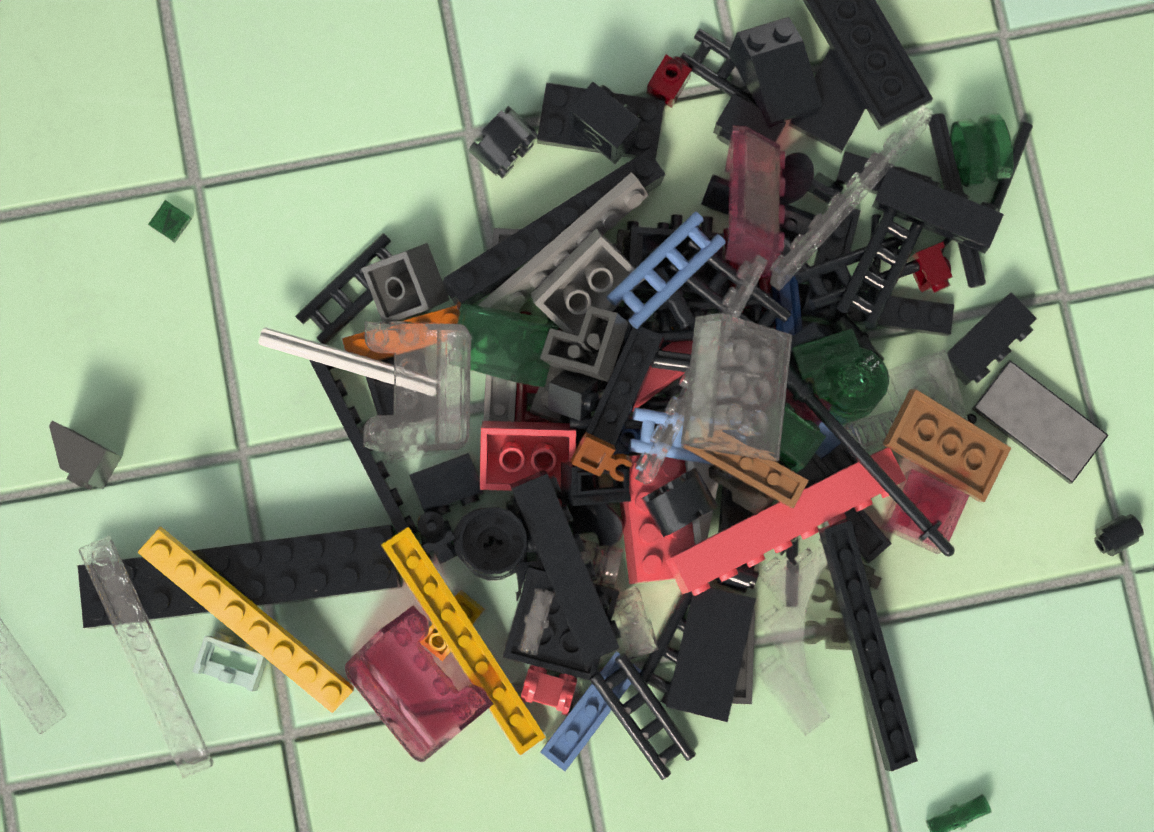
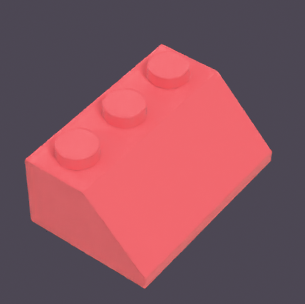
M482 421L480 490L512 491L509 484L542 470H545L549 477L555 475L559 486H561V462L571 461L576 450V429H570V423Z

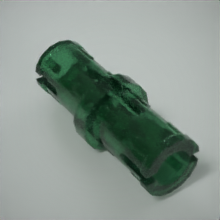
M981 794L959 806L954 804L950 806V810L925 822L930 832H950L959 827L962 830L967 827L968 823L992 813V810L985 796Z

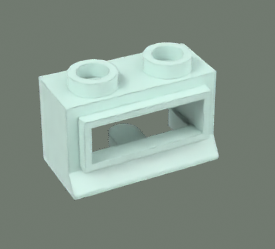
M215 632L214 637L204 636L192 672L206 674L218 678L219 681L245 687L246 690L252 692L257 691L267 659L247 642H245L244 647L233 644L234 637L219 632ZM215 646L258 660L254 673L250 674L211 661Z

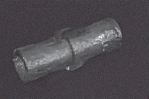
M535 588L530 612L525 614L524 622L526 626L518 647L520 651L525 653L531 651L530 654L538 655V648L544 628H548L549 625L547 617L555 593L549 590L543 592L541 588Z

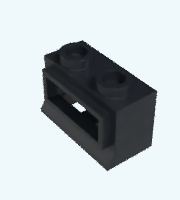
M571 461L561 462L560 489L562 493H560V499L572 506L630 502V467L624 464L616 467V470L624 473V480L617 481L613 479L612 487L581 489V476L595 474L571 464ZM604 469L602 474H610V472Z

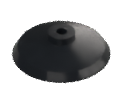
M800 152L791 153L780 160L770 178L772 197L787 204L794 203L803 198L810 190L814 180L812 160L806 154Z

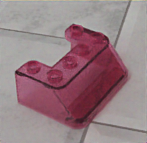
M733 125L725 164V172H730L728 243L724 260L744 276L771 277L774 266L780 265V256L784 249V233L779 232V224L784 223L785 205H779V196H784L785 178H781L782 169L785 167V151H780L778 143L746 126Z
M413 605L381 628L345 664V672L351 683L414 760L425 762L489 709L493 702L489 699L484 689L474 684H468L462 690H457L452 680L445 675L434 661L432 655L420 644L429 633L428 621Z

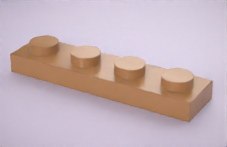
M701 419L695 420L681 446L789 508L795 507L809 481Z

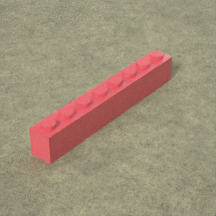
M884 448L870 455L896 485L906 481L890 448ZM856 462L805 488L794 508H789L781 502H777L665 561L682 594L692 591L693 595L696 596L711 588L710 581L719 577L721 582L738 574L737 567L747 563L748 567H752L766 559L764 553L774 549L775 553H779L793 546L791 539L801 535L804 540L818 533V526L826 521H828L829 525L835 524L847 518L844 512L854 507L856 512L873 504L871 498L881 494L882 498H885L889 494L859 462Z

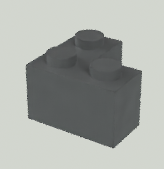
M588 306L579 336L550 328L540 359L552 367L609 382L629 322L618 313Z

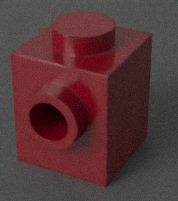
M666 54L647 84L646 94L657 100H664L665 105L672 108L690 80L692 69L689 68V64L680 57L674 56L672 58Z

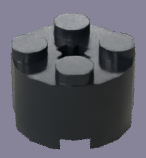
M507 106L505 112L500 111L482 130V140L479 144L473 142L469 152L495 176L499 175L503 179L513 169V164L518 159L517 155L523 158L534 146L533 142L538 138V135L531 125L510 106Z
M696 467L641 498L663 537L676 532L701 517L702 514L705 515L718 507Z

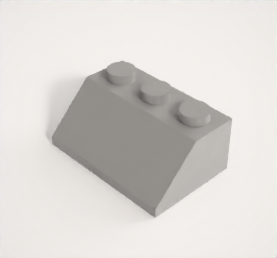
M596 228L531 293L534 304L566 333L579 336L588 306L612 312L623 300L614 306L607 300L606 296L636 268ZM645 278L642 279L631 291L633 292L645 280Z

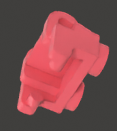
M531 665L529 666L520 698L524 704L526 702H538L555 707L556 710L562 712V715L568 716L577 678L568 674H560L559 678L547 675L545 668Z

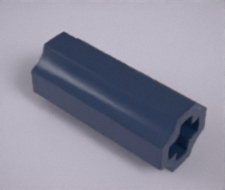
M790 275L771 279L773 299L792 313L785 323L779 318L775 319L777 341H786L803 328L799 286L795 276Z

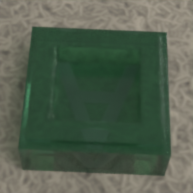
M165 200L148 225L175 243L192 218Z

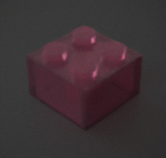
M911 469L905 472L906 481L900 483L899 488L931 523L936 520L942 522L938 530L950 541L970 495L916 470ZM893 500L881 529L935 554L942 553L928 537L923 541L918 539L923 531Z

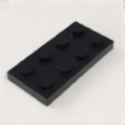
M546 83L537 144L600 153L569 127V108L586 90L585 88ZM614 93L616 96L614 99L623 106L628 104L638 112L639 119L641 120L639 138L622 157L635 158L649 149L656 159L665 101Z

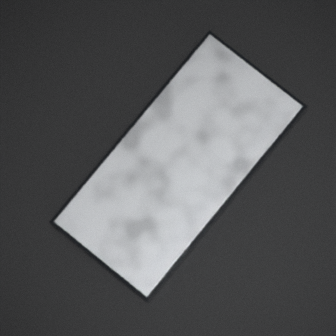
M1011 360L1007 361L972 407L974 412L1069 484L1075 481L1108 437V434Z

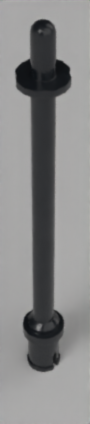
M787 362L778 370L774 376L793 394L791 398L795 402L798 400L805 403L923 531L918 539L923 541L928 537L945 556H952L955 548L938 530L942 522L940 520H936L933 523L929 521L818 400L812 388L814 385L810 381L807 383L791 366L790 362Z

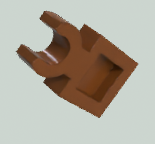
M585 432L571 458V464L599 477L605 469L610 472L613 479L623 481L624 473L616 470V467L620 464L631 467L632 460L625 454L613 455L615 451L613 444Z

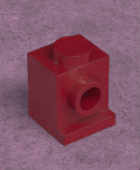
M943 242L916 252L908 258L907 262L916 260L919 263L920 270L912 274L921 293L932 289L933 293H937L951 286L948 280L953 276L951 274L950 262L941 252L945 248Z

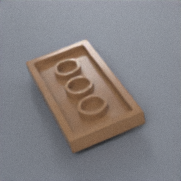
M916 389L909 390L883 442V445L979 502L986 501L1011 450V447Z

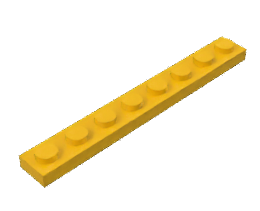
M160 526L138 550L137 553L330 712L333 713L353 692L354 686L163 527Z
M406 527L382 543L381 546L516 752L522 755L546 738L410 528Z

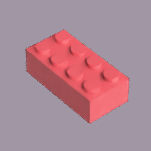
M649 454L629 456L632 460L629 477L631 501L620 502L621 517L624 524L623 535L629 584L675 580L665 560L695 545L693 524L690 522L685 527L663 537L641 498L686 473L685 460Z

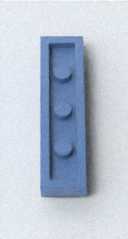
M617 651L600 672L604 679L620 668L615 662V658L620 655ZM635 666V668L637 669V671L640 673L641 670H640L638 667ZM626 678L612 689L619 700L631 683ZM593 684L589 686L540 751L541 754L563 771L568 769L611 712V709Z

